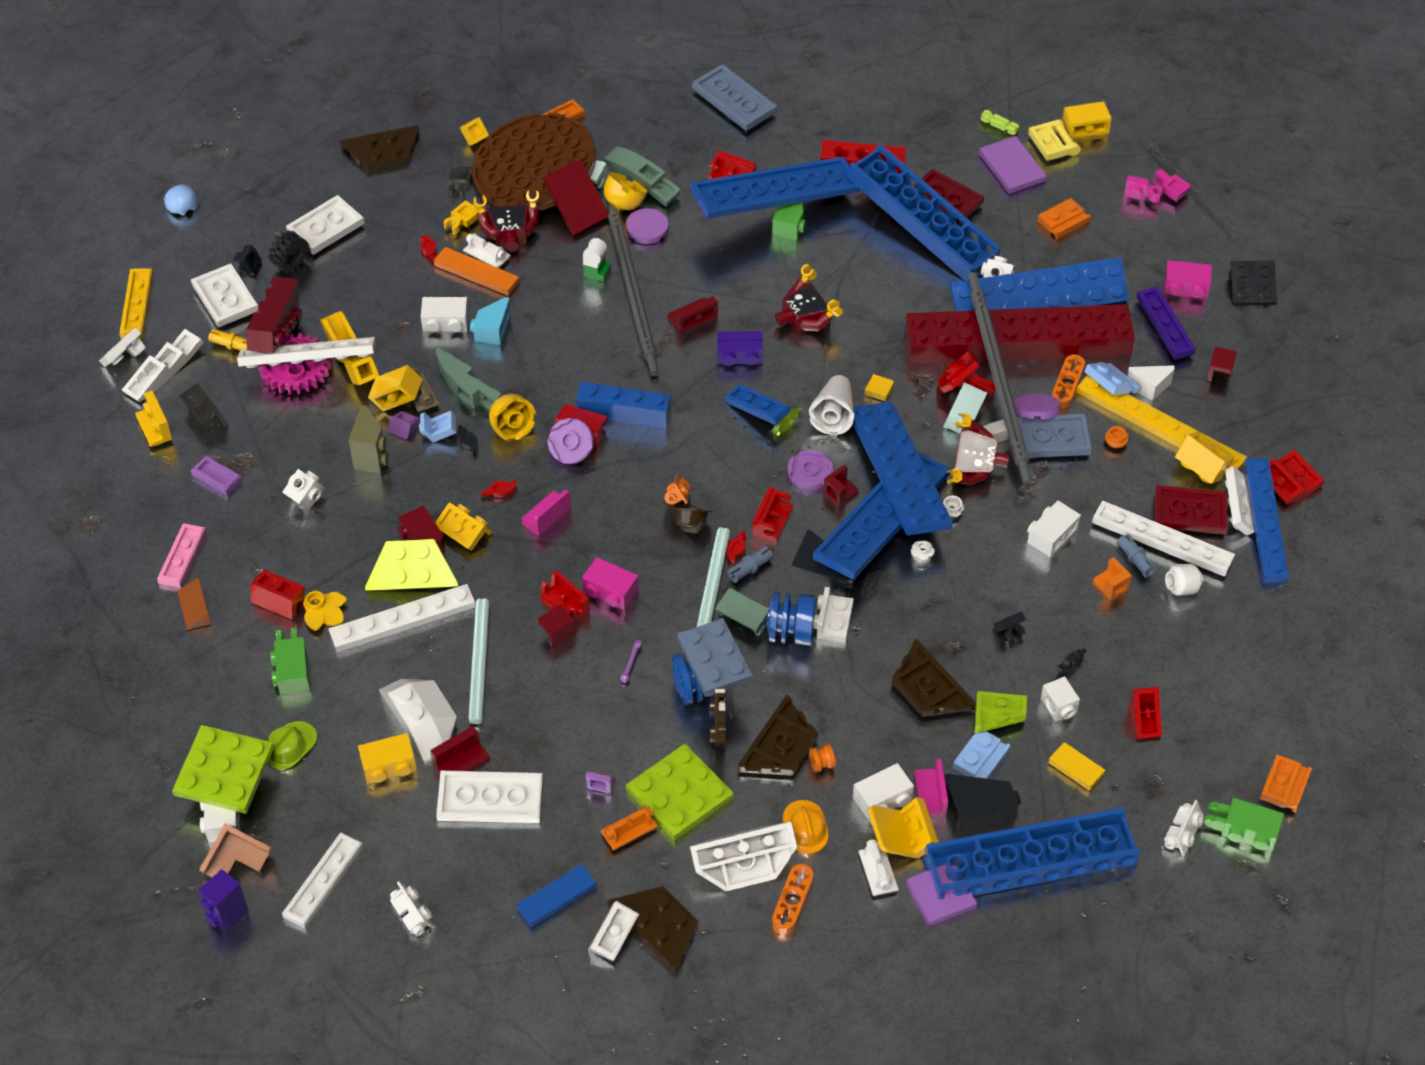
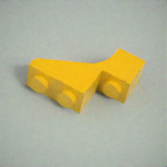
M342 311L320 319L328 341L357 339ZM352 355L345 359H336L344 363L353 384L361 385L379 376L371 355L367 357Z

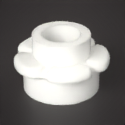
M948 496L943 501L950 517H958L961 515V511L964 510L962 500L957 496Z
M917 541L912 545L913 549H911L913 558L920 563L928 562L935 552L932 544L928 541Z

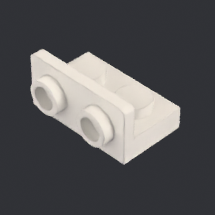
M825 587L824 595H819L817 609H821L820 615L815 614L813 628L817 629V639L846 643L853 598L830 595V587Z

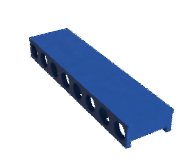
M882 144L877 145L876 150L857 163L853 162L850 164L847 178L963 280H969L968 274L976 272L978 277L981 275L983 263L987 262L988 259H994L995 256H999L1000 246ZM880 153L885 155L887 162L881 158ZM895 166L900 168L901 174L896 171ZM910 179L916 182L917 188L911 184ZM925 192H928L931 195V200H929L926 197ZM940 205L946 208L947 215L942 211ZM956 218L962 222V227L957 224ZM971 232L977 235L978 241L972 237ZM986 245L993 249L994 252L992 254L988 251Z
M1119 808L927 844L923 860L927 871L930 870L935 890L940 900L944 899V892L956 889L953 892L955 896L966 895L969 892L976 896L1138 865L1140 850L1139 847L1136 848L1125 818V809ZM946 864L945 874L949 880L954 882L941 885L936 868Z

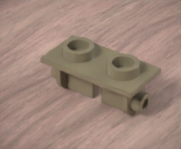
M411 367L423 379L415 400H412L418 413L438 406L439 402L423 373Z

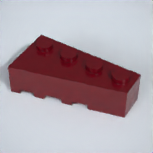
M272 277L270 281L271 288H267L265 291V296H267L265 301H260L257 313H254L246 328L247 351L274 353L281 346L284 339L288 337L289 333L294 330L296 324L301 321L302 309L299 308L298 279Z

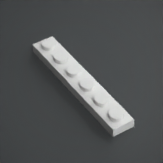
M375 337L285 345L279 346L274 353L243 349L240 351L237 360L239 366L254 368L259 366V364L276 366L282 362L297 364L304 360L323 361L331 357L336 359H345L352 355L367 357L374 353L376 340Z
M1105 501L1101 502L1093 516L1092 523L1121 535L1126 536V534H1129L1133 540L1224 577L1235 557L1234 553Z
M465 584L329 628L328 630L335 650L338 653L476 608L470 589Z

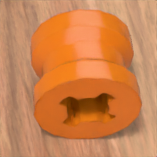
M829 743L824 744L819 749L815 747L809 748V758L815 773L821 772L823 768L833 769L836 767L835 756Z

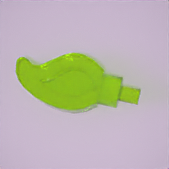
M801 408L792 409L786 417L774 426L772 433L778 437L781 432L789 429L799 416L798 413L801 411Z

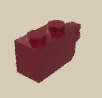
M424 505L398 517L400 527L397 530L403 541L434 539L441 553H444L443 534Z

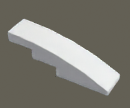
M184 329L174 343L170 344L167 342L155 358L149 356L122 391L138 402H141L145 399L144 393L149 391L155 392L191 359L204 342Z

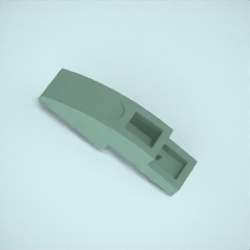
M617 146L603 158V162L614 171L627 176L626 180L630 182L635 180L643 185L647 192L665 207L680 195L681 189L665 177V171L631 150Z
M440 348L435 350L437 365L442 378L450 390L465 404L473 409L480 404L490 409L494 401L502 396L497 389L487 386L479 378H474L473 368L468 363L460 361L450 352H445Z

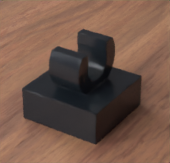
M245 245L242 252L235 254L233 261L239 262L238 268L244 270L247 276H253L256 274L262 259L253 245Z
M1023 611L995 622L993 625L997 632L1005 630L1004 636L1010 641L1014 639L1012 635L1013 629L1017 631L1019 636L1025 634L1024 627L1019 623L1025 621L1026 618Z

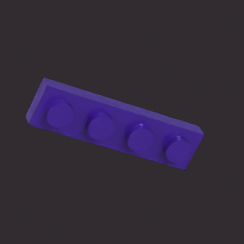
M1158 286L1138 291L1136 298L1173 359L1176 360L1195 355V346Z

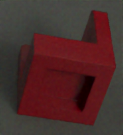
M1215 347L1207 380H1212L1214 370L1232 373L1237 351Z
M845 465L824 478L823 493L838 507L859 493V489L847 479L848 468Z
M561 604L538 618L539 625L548 634L549 645L552 648L576 635L575 620Z

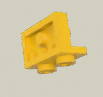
M153 391L144 393L146 403L143 404L144 410L136 412L135 415L149 446L153 447L172 440L168 422Z
M449 502L435 523L442 532L472 552L484 533L488 535L492 533L486 527L488 522L478 515L475 518L469 516L471 511L460 503L456 507Z

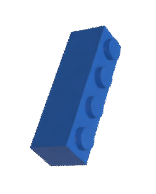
M581 382L576 397L578 408L608 416L607 421L667 429L671 415V395Z

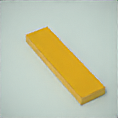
M152 268L130 269L119 333L121 339L134 328L141 332L138 336L139 339L144 336L153 279Z

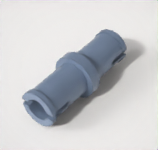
M1129 534L1123 535L1118 539L1117 544L1128 556V561L1131 564H1135L1144 577H1150L1156 572L1157 568L1146 556V551L1142 547H1138Z
M763 546L751 556L746 555L740 563L727 570L729 578L731 579L735 576L732 581L736 583L749 573L754 574L758 571V567L773 559L771 550L765 553L768 547Z

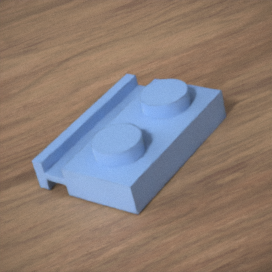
M1098 362V364H1087L1084 371L1113 395L1129 394L1130 391L1136 394L1139 385L1111 363Z
M987 731L975 733L953 762L952 768L966 776L989 779L1009 753L1011 745L1002 743L1001 739Z

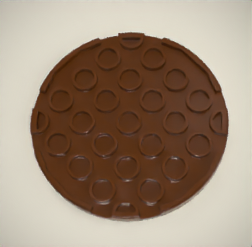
M558 113L525 115L503 124L489 135V139L484 144L480 145L474 156L475 161L472 167L473 181L481 196L484 195L487 202L495 207L528 204V207H530L526 197V193L529 190L530 199H535L537 196L536 191H538L540 200L536 203V207H538V211L555 206L556 203L543 177L578 159H581L587 173L591 176L596 163V147L588 129L576 119L572 120Z

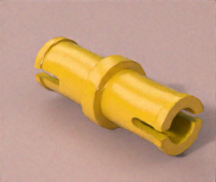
M213 328L211 332L214 334H209V342L226 346L228 350L236 349L241 351L247 349L246 338L239 337L237 333L231 332L229 334Z

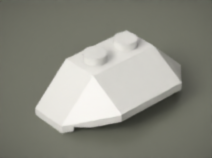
M400 679L379 689L405 733H408L409 740L423 763L426 764L432 761L430 750L452 737L457 721L456 714L435 681Z
M790 821L710 839L690 846L695 872L724 891H729L776 879L792 853L796 850L797 844Z

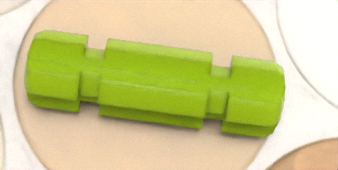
M985 110L981 115V121L987 124L990 122L991 126L1004 132L1007 130V133L1013 136L1019 131V124L1013 121L1010 123V120L998 114L993 115V112Z

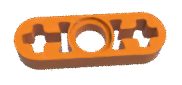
M1070 355L1065 359L1052 391V396L1060 402L1059 409H1066L1071 405L1083 375L1085 360L1079 355ZM1076 365L1074 372L1071 371V367ZM1070 379L1074 383L1071 385H1067L1063 383L1062 380ZM1062 392H1064L1065 397L1063 399H1059L1061 397Z
M795 865L789 873L772 916V927L780 935H788L795 930L813 884V870L808 865ZM801 874L806 875V878L802 879L800 887H798L797 877H800ZM790 894H795L799 896L800 901L797 904H789L785 898ZM785 911L789 912L788 922L785 925H781L780 921L784 919Z

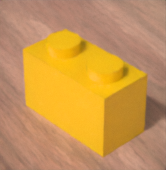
M1103 101L1064 107L1062 122L1065 125L1064 129L1071 139L1109 134L1111 116Z
M408 365L376 377L368 398L382 411H386L415 400L423 379Z
M1199 431L1186 437L1175 458L1181 461L1183 467L1193 470L1202 481L1210 484L1221 481L1226 473L1225 470L1230 467L1235 459Z
M408 733L358 745L367 784L379 783L396 776H406L417 771Z

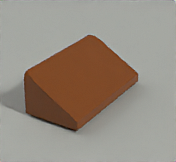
M196 578L177 591L187 630L211 624L199 578Z

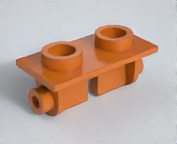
M678 473L675 476L674 482L668 485L664 497L666 503L670 505L676 504L681 500L685 504L688 503L691 487L686 478H681Z
M643 806L640 810L612 825H607L600 832L614 851L654 830L658 825L652 818L654 816L652 809Z

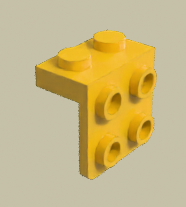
M914 798L901 810L876 805L868 808L878 845L883 852L919 859L925 854L927 844L938 843L924 798Z

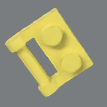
M1061 120L1029 128V136L1046 161L1069 154L1075 156L1081 150L1080 146L1071 139L1064 129L1065 125ZM1055 133H1058V135H1059L1060 138L1063 140V142L1065 143V145L1062 144V142L1060 141V139L1058 138V136H1057Z

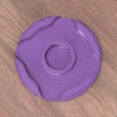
M646 208L631 213L626 221L627 235L630 238H634L635 242L640 244L659 242L660 238L667 235L669 229L667 217L656 209Z
M1026 394L1016 398L1014 406L1017 415L1022 418L1032 420L1034 416H1040V419L1045 420L1053 418L1059 413L1060 402L1053 396L1046 394Z
M567 418L560 420L552 427L548 437V447L555 459L564 464L574 465L583 462L589 457L593 450L594 437L587 424L578 419Z
M815 450L799 452V455L790 458L787 465L788 478L791 483L797 488L806 491H816L824 488V478L834 471L832 461H829L822 452Z

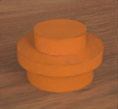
M1114 426L1106 432L1105 441L1109 446L1121 448L1128 443L1129 437L1124 428Z

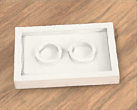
M337 195L288 224L286 229L291 232L295 231L308 241L310 253L314 255L365 223L364 217Z
M232 264L191 279L193 288L218 327L253 314L258 310L257 303Z

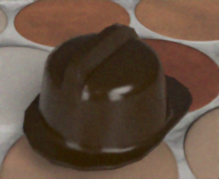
M665 500L663 501L664 504L673 507L675 524L687 533H699L701 528L705 526L708 513L713 512L682 502L670 505Z

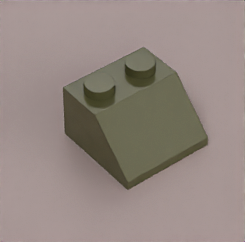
M361 405L348 440L354 470L381 474L383 466L387 465L389 460V452L386 451L387 439L383 436L382 426L367 406Z

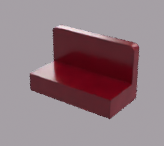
M714 296L708 299L701 298L668 313L667 318L681 334L718 317V301Z
M474 726L467 728L430 750L432 764L439 773L441 771H473L490 761V755L480 744L479 733Z

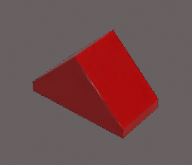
M1159 687L1133 689L1128 709L1136 738L1161 737Z

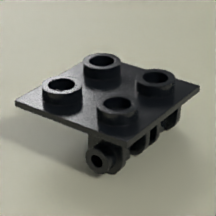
M1275 260L1231 261V270L1228 272V278L1232 279L1233 304L1277 303Z

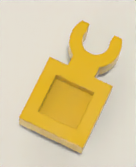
M465 200L451 212V217L444 220V228L448 229L452 226V233L457 234L462 225L468 228L478 219L477 214L479 210Z

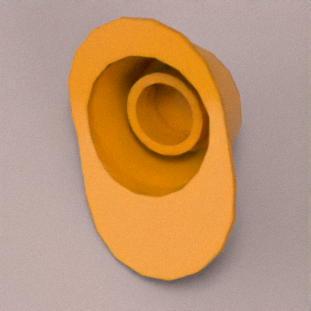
M798 800L790 803L784 810L783 823L790 821L792 823L797 844L796 851L804 854H813L820 851L828 840V828L821 808L808 800Z

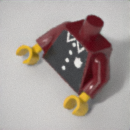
M529 190L527 191L526 197L530 207H528V204L487 208V212H485L486 197L482 195L484 202L482 205L477 204L475 197L473 206L479 210L477 216L481 231L488 238L494 240L496 246H506V250L510 252L518 250L519 245L527 243V237L532 235L538 226V207H536V203L540 200L538 191H536L537 196L535 199H530Z
M805 264L802 267L801 273L803 277L796 281L783 298L782 312L775 314V320L779 326L790 323L795 332L798 333L804 331L818 332L831 324L832 316L839 317L843 313L837 300L833 299L827 304L813 284L807 283L808 280H814L817 277V272L814 269L811 270L812 267L809 264Z
M958 413L963 421L955 422V426L964 427L965 429L960 431L954 469L947 471V473L952 474L953 479L947 480V484L958 483L972 486L991 476L994 465L1007 467L1009 454L996 452L997 440L993 438V435L981 424L972 420L968 413Z

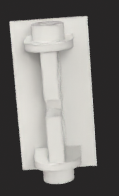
M475 233L469 234L466 238L468 246L463 249V252L484 263L499 268L510 257V254L506 253L502 247L485 242L484 239L478 237Z
M1197 800L1194 801L1193 805L1185 803L1179 807L1173 823L1180 827L1171 825L1164 838L1165 846L1168 849L1179 848L1182 856H1185L1188 848L1193 845L1194 835L1198 827H1201L1203 824L1204 814L1201 812Z
M876 840L868 841L866 848L858 852L873 896L898 891L887 854L880 849Z
M398 882L400 890H394L390 894V902L400 916L409 911L402 920L410 933L420 936L424 933V928L427 925L435 929L436 927L431 921L433 915L425 905H421L418 901L420 895L417 890L411 885L407 887Z

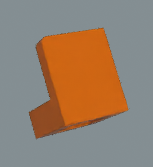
M1113 557L1109 559L1107 570L1093 578V584L1111 601L1129 590L1132 575Z

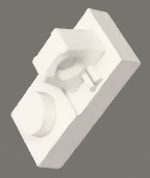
M137 328L130 331L99 360L104 367L110 363L113 365L117 364L124 357L121 354L124 350L133 357L140 354L146 348L138 337L141 332Z

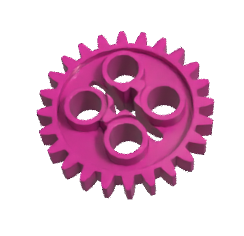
M290 333L289 338H285L281 346L319 342V339L316 337L311 340L310 334L302 338L301 333L294 337ZM326 358L323 361L304 360L297 364L282 362L276 366L259 364L258 369L261 379L265 381L266 386L271 385L272 390L279 388V392L283 393L286 389L289 395L292 394L293 390H296L300 394L301 389L310 392L309 386L318 388L317 382H325L324 376L329 377V370H332V358Z

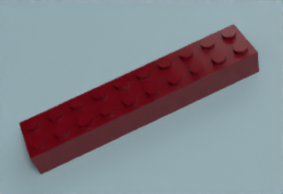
M1128 304L989 310L1002 361L1067 358L1070 355H1079L1081 357L1132 355L1135 335ZM975 310L906 313L905 337L909 364L951 363L957 361L968 350L974 354L978 362L988 361Z

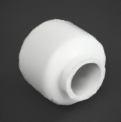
M1193 564L1174 565L1165 576L1166 587L1176 596L1196 594L1203 583L1202 573Z

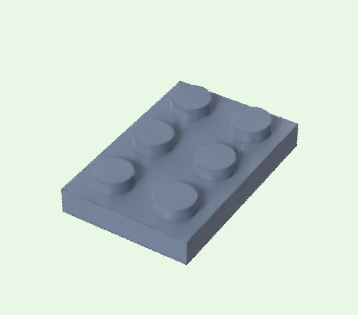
M1085 414L1056 415L1045 420L1040 419V416H1034L1032 420L1018 417L1028 458L1091 455L1092 449Z
M723 618L677 633V640L705 697L715 694V689L728 690L752 681V674Z

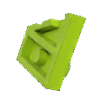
M977 691L974 733H981L1026 721L1027 696Z

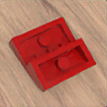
M1295 449L1278 461L1274 458L1269 462L1274 492L1286 505L1300 500L1324 485L1323 478Z

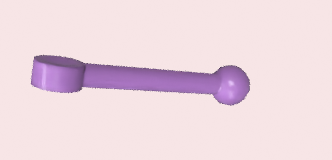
M636 639L626 670L620 676V680L623 683L630 680L629 673L642 643L639 639Z

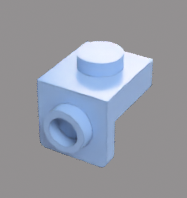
M449 411L431 419L423 412L420 414V432L422 435L427 436L432 443L456 434V415Z

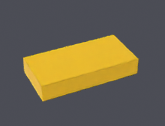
M1065 742L1049 758V764L1088 791L1105 775V769Z

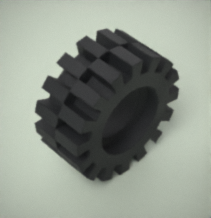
M295 231L283 232L281 237L277 236L275 238L277 240L275 243L272 242L271 246L273 248H269L268 252L271 254L268 255V258L281 271L285 273L290 271L292 273L294 268H300V263L302 265L305 263L304 258L309 256L306 253L310 252L308 248L310 245L308 241Z

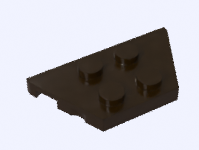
M415 125L340 140V146L343 151L347 150L350 152L351 157L356 162H360L367 171L409 163L411 152L415 147L416 136H419L420 133L419 126Z
M915 639L910 651L901 661L900 668L896 670L892 677L891 683L922 717L976 709V702L920 641Z
M715 689V698L710 699V717H715V724H710V742H715V748H725V689Z
M786 695L738 763L737 771L744 773L794 775L809 753V748H812L817 741L818 732L812 724L807 722L801 710L798 711L792 704L790 696Z
M663 886L607 901L609 909L617 901L639 914L631 931L676 974L680 969L683 956L687 953L690 946V940L696 932L698 920Z

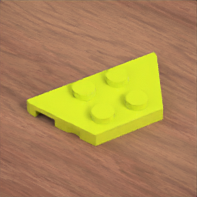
M436 540L386 541L365 586V591L459 587V583L441 553Z

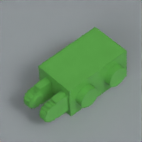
M291 628V639H284L282 630H276L275 651H270L272 666L276 665V671H272L273 686H278L280 695L310 691L306 645L304 637H298L297 628Z
M1233 798L1231 806L1210 802L1208 810L1211 814L1213 813L1217 816L1206 815L1204 823L1207 827L1222 831V836L1229 838L1231 841L1252 845L1259 850L1273 851L1284 813Z

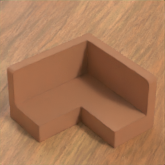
M224 824L199 871L210 877H213L221 869L229 873L234 862L237 860L259 872L272 848Z

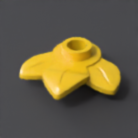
M312 591L308 593L303 602L306 610L304 619L308 627L318 631L323 624L327 626L343 624L344 616L339 607L345 604L347 598L337 592L323 594L319 591Z

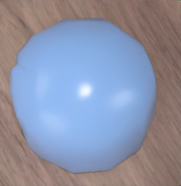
M183 184L172 187L164 197L166 209L173 214L186 215L189 209L196 211L200 203L195 191Z

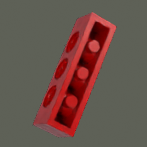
M823 140L820 161L844 157L850 166L851 163H857L876 150L877 145ZM883 145L905 164L906 147ZM880 153L881 158L887 162L885 155ZM895 166L896 171L901 174L900 168Z

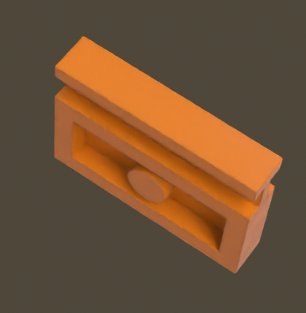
M1069 198L1039 214L1037 221L1050 234L1053 233L1056 239H1059L1089 223L1091 215L1084 213L1085 210L1072 198Z
M1277 754L1260 799L1282 808L1288 807L1292 809V812L1296 813L1312 767L1306 768L1301 766L1299 762Z

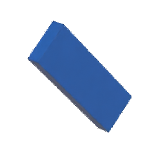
M741 384L725 396L726 403L774 425L791 412L788 405Z
M581 864L516 904V908L532 928L595 889L597 883Z

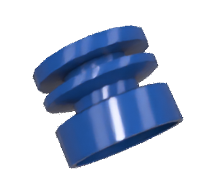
M780 592L773 593L767 616L769 643H776L777 633H782L781 644L786 643L788 634H794L795 645L811 647L816 595L800 594L797 604L794 605L791 604L790 593H786L784 604L780 603Z
M679 653L672 655L673 679L685 705L692 704L693 696L697 702H701L703 700V691L685 655L684 660ZM715 694L710 695L709 698H715Z

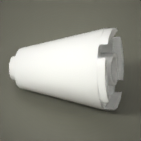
M841 375L833 376L810 405V422L817 430L824 434H830V432L842 434L852 426L854 421L851 383L846 377Z

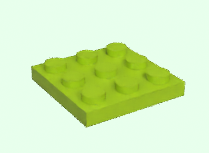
M201 725L172 790L174 796L246 814L273 752V742Z
M683 744L626 784L627 792L642 807H650L654 813L652 818L674 841L734 799V793L686 744Z

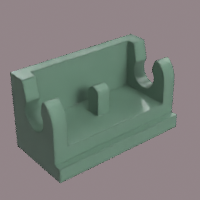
M731 588L727 590L715 608V611L722 617L725 615L750 628L758 636L767 627L768 608Z

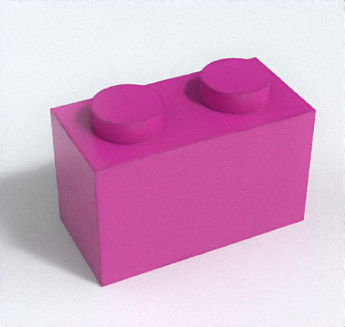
M1168 260L1164 275V295L1208 299L1212 265Z
M596 557L582 577L583 592L590 597H596L607 602L612 607L625 610L639 590L638 575Z

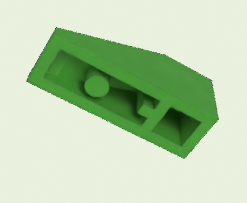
M802 202L778 206L773 217L772 235L793 240L798 239L800 232L803 233L806 227V220H803L804 210Z

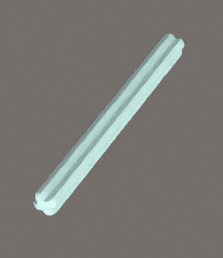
M719 527L717 529L697 627L712 622L730 536L728 528Z
M486 598L477 599L475 609L468 717L471 724H481L483 719L489 600Z

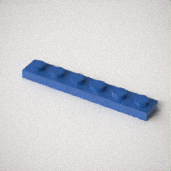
M1245 458L1243 464L1263 583L1287 582L1289 575L1269 459Z

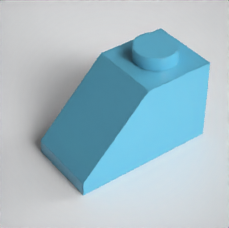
M505 297L478 310L476 318L472 319L470 331L474 334V342L501 345L511 314L509 298Z

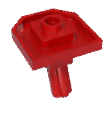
M970 350L957 361L951 362L937 382L943 393L954 389L956 386L962 387L964 382L989 395H993L996 391L993 381L980 377L975 371L980 365Z

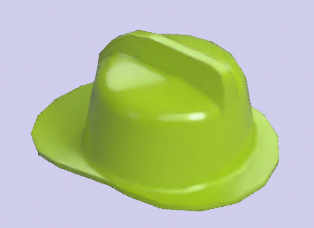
M294 721L271 732L267 741L273 742L274 749L268 765L276 770H285L293 767L315 745L317 740L315 728L306 722Z

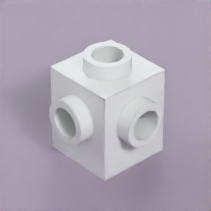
M995 256L994 259H988L987 262L983 263L981 275H984L983 278L996 276L995 270L997 268L1000 271L999 275L1012 274L1015 272L1016 265L1007 263V258Z
M298 469L290 477L282 493L310 510L312 505L321 497L325 487L318 483L320 479L309 470L305 474Z

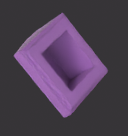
M401 411L390 417L388 432L400 438L408 439L419 425L420 418Z
M586 772V785L588 789L608 794L612 793L616 781L615 777L595 772Z

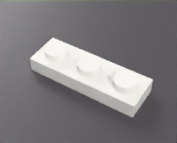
M1232 466L1225 470L1227 479L1225 480V485L1229 493L1228 504L1232 514L1230 520L1235 529L1240 530L1247 536L1254 533V525L1246 476Z

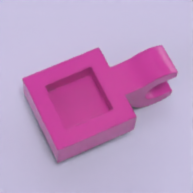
M1162 169L1154 173L1156 178L1152 180V183L1162 186V192L1177 202L1190 192L1191 185L1176 174L1170 177Z
M1128 175L1124 196L1143 201L1148 197L1150 201L1159 203L1163 187L1149 185L1148 179Z

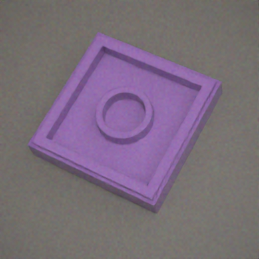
M946 864L936 868L941 885L954 882L949 880L945 874ZM930 870L906 879V885L929 926L977 907V902L971 892L966 895L955 896L953 892L956 889L944 892V899L939 900Z

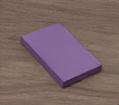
M1016 136L979 148V155L1009 194L1046 182V174Z

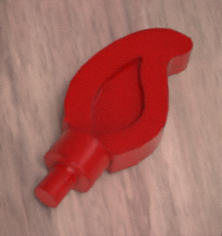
M420 236V241L422 242L420 245L421 253L434 261L437 256L435 241L429 236Z
M516 480L512 482L495 481L491 484V487L485 488V491L480 492L481 496L487 495V497L494 496L496 498L509 496L517 489Z
M741 531L727 546V559L733 565L735 564V559L742 556L746 551L745 531Z

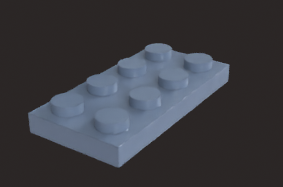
M723 64L692 82L693 90L746 131L777 113V105Z

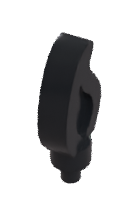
M459 425L460 445L470 450L471 455L474 456L478 452L477 437L474 433L467 431L465 427Z
M1077 649L1071 652L1060 665H1057L1056 670L1061 674L1070 671L1084 657L1086 649Z

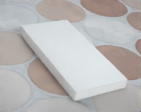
M441 771L437 821L540 823L543 773Z

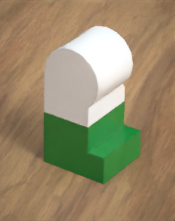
M591 239L589 246L584 250L583 271L584 277L604 282L611 270V263L605 261L607 245L601 239Z

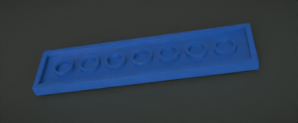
M844 157L691 182L690 190L706 219L860 192V189L847 178L850 166Z
M1122 257L978 278L989 310L1095 306L1129 301ZM970 281L951 282L950 290L954 311L975 310L971 298L972 289Z
M893 402L854 406L853 426L906 536L952 529L953 521Z
M918 452L937 489L950 475L947 471L951 470V468ZM881 482L871 490L814 551L813 560L854 580L902 528Z

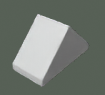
M1174 366L1129 367L1127 376L1139 385L1137 391L1139 394L1150 401H1154L1171 385Z

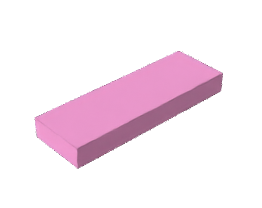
M182 524L157 578L159 584L178 588L182 587L207 533L205 527Z

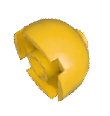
M611 172L604 184L606 200L618 212L634 210L640 206L646 197L647 189L635 180L632 182L626 180L627 176Z
M518 394L502 395L491 405L489 423L495 433L504 440L513 438L519 440L526 436L534 427L535 422L533 419L534 414L536 415V410L532 403Z

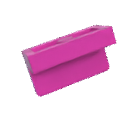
M567 489L560 494L552 491L521 518L522 524L540 536L571 509L570 492Z
M940 758L935 761V769L914 770L917 797L924 798L930 818H945L947 813L948 797L942 760Z

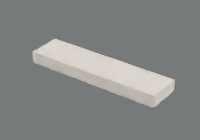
M340 832L283 911V918L306 929L363 849V844Z

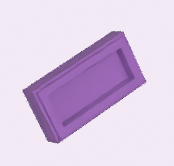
M207 455L191 469L192 476L226 496L242 482L241 475Z

